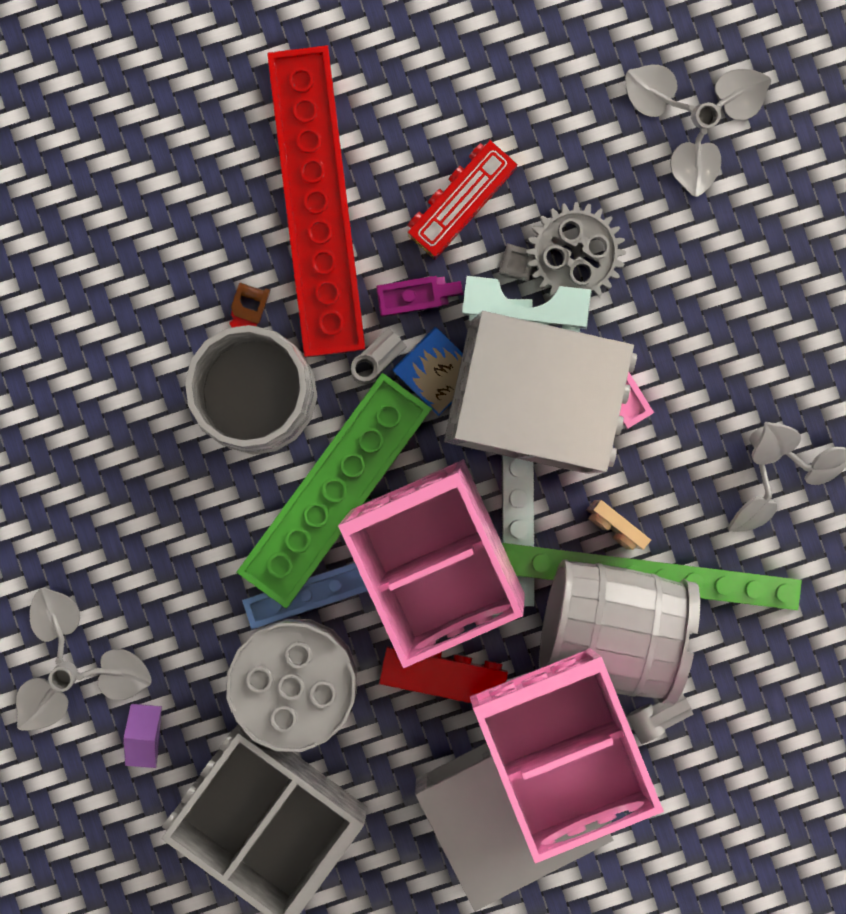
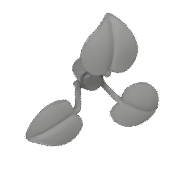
M647 65L628 70L625 76V86L632 105L643 115L658 117L664 113L667 104L691 112V120L696 127L700 128V132L696 137L695 144L685 142L674 150L670 160V167L675 179L692 196L697 197L713 184L721 167V154L718 147L713 143L701 144L702 138L707 134V128L717 125L721 117L720 110L722 106H724L725 113L735 120H747L756 115L764 103L772 79L755 70H731L723 74L717 80L714 87L715 94L721 101L716 105L708 102L697 106L670 99L677 91V80L672 71L662 65Z
M765 422L764 426L755 430L749 438L754 447L752 460L759 464L765 495L764 497H754L745 503L736 513L727 529L732 532L756 529L767 523L775 514L777 504L771 500L772 493L765 464L774 463L786 454L803 470L808 471L804 478L806 483L820 485L831 481L846 468V448L831 447L817 455L812 464H806L792 453L801 441L799 432L786 425Z
M40 588L32 600L30 625L34 634L41 641L49 642L58 637L56 666L50 672L48 681L43 678L30 679L24 682L18 690L16 710L17 728L19 730H38L58 722L68 709V698L62 692L70 689L76 680L100 674L98 687L107 698L112 700L129 699L150 686L152 682L146 665L136 655L123 649H112L105 652L100 660L101 668H94L82 673L78 672L73 663L63 661L65 641L63 635L71 634L77 629L80 621V611L77 604L70 597L48 588Z

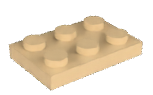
M594 500L586 509L591 513L588 519L600 529H611L616 533L613 539L625 549L634 550L636 548L644 550L651 541L650 538L602 500Z

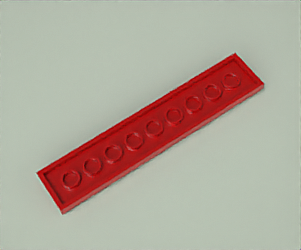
M328 45L268 52L304 357L363 351L366 348Z

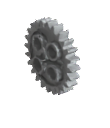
M575 202L572 211H569L564 203L561 205L560 214L554 208L550 209V220L544 216L540 217L543 228L533 226L532 230L538 236L527 239V242L534 245L533 249L526 250L527 255L534 256V260L530 261L527 266L537 268V271L531 277L532 279L542 277L543 281L539 286L540 289L547 285L551 286L549 296L554 295L559 286L590 289L599 297L602 295L601 285L607 289L612 287L608 280L609 277L612 279L620 277L614 271V268L624 267L625 264L617 260V258L625 255L626 251L618 249L617 245L623 243L625 239L615 238L614 234L619 231L620 227L610 228L608 226L612 220L611 216L605 220L600 218L603 209L600 208L595 214H592L591 204H588L584 211H580L578 202ZM566 224L575 225L578 229L577 238L570 240L564 237L562 233L563 226ZM552 238L559 239L563 244L572 249L576 245L580 246V254L600 264L599 268L592 266L581 257H577L575 260L571 259L572 252L553 243ZM593 239L603 242L604 253L601 255L591 253L589 242ZM551 250L559 251L563 257L562 264L559 266L550 265L547 261V253ZM576 266H584L588 269L589 278L587 281L580 282L574 278L573 270Z

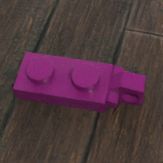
M437 276L376 286L381 317L439 308L442 305L449 304L448 297L463 295L461 281L446 283L445 277Z

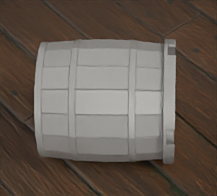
M250 325L226 328L205 340L192 357L185 380L188 407L201 430L229 449L252 455L276 452L297 440L311 421L318 398L315 375L303 353L278 332Z
M563 559L555 573L547 601L540 640L539 669L591 648L602 657L616 694L658 698L662 704L666 702L675 704L685 688L694 653L686 651L690 633L698 634L700 621V593L698 584L689 582L686 579L679 583L652 573L649 574L600 563L573 562Z
M284 619L257 631L237 650L227 672L226 699L236 722L254 742L274 751L303 752L328 741L344 726L357 694V667L349 646L333 629L311 619Z

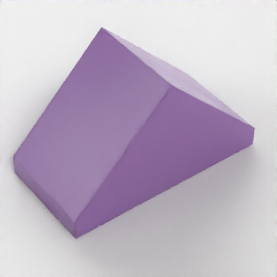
M130 705L124 734L125 766L157 768L162 706Z

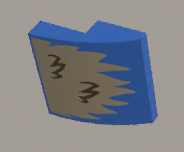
M434 327L392 371L439 416L453 401L463 353L437 327Z

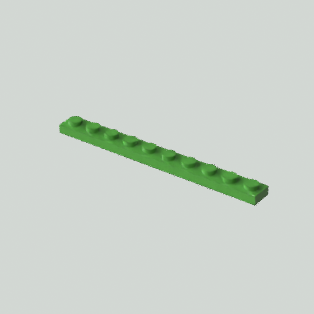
M502 543L516 576L553 580L560 562L565 559L573 562L600 563L649 574L652 573L679 583L686 579L689 582L698 584L701 599L798 610L802 583L800 579Z

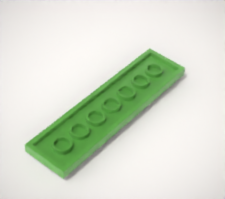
M382 373L236 573L287 609L342 534L338 525L351 509L362 505L432 408Z

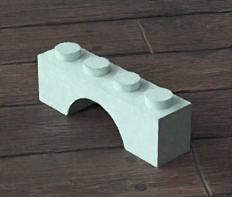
M467 276L462 313L469 316V321L483 310L540 324L562 326V329L580 332V329H587L591 290L559 286L555 295L548 302L537 307L528 308L518 306L509 301L504 296L498 279Z

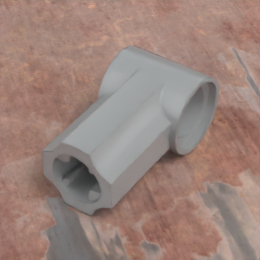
M389 327L362 354L355 357L352 361L351 375L357 383L363 385L372 383L407 348L401 338ZM361 362H368L373 367V373L368 377H361L356 372V366Z
M682 692L675 704L667 702L662 704L660 701L653 705L651 703L646 704L629 713L627 718L640 743L644 744L665 733V729L692 716L693 711Z

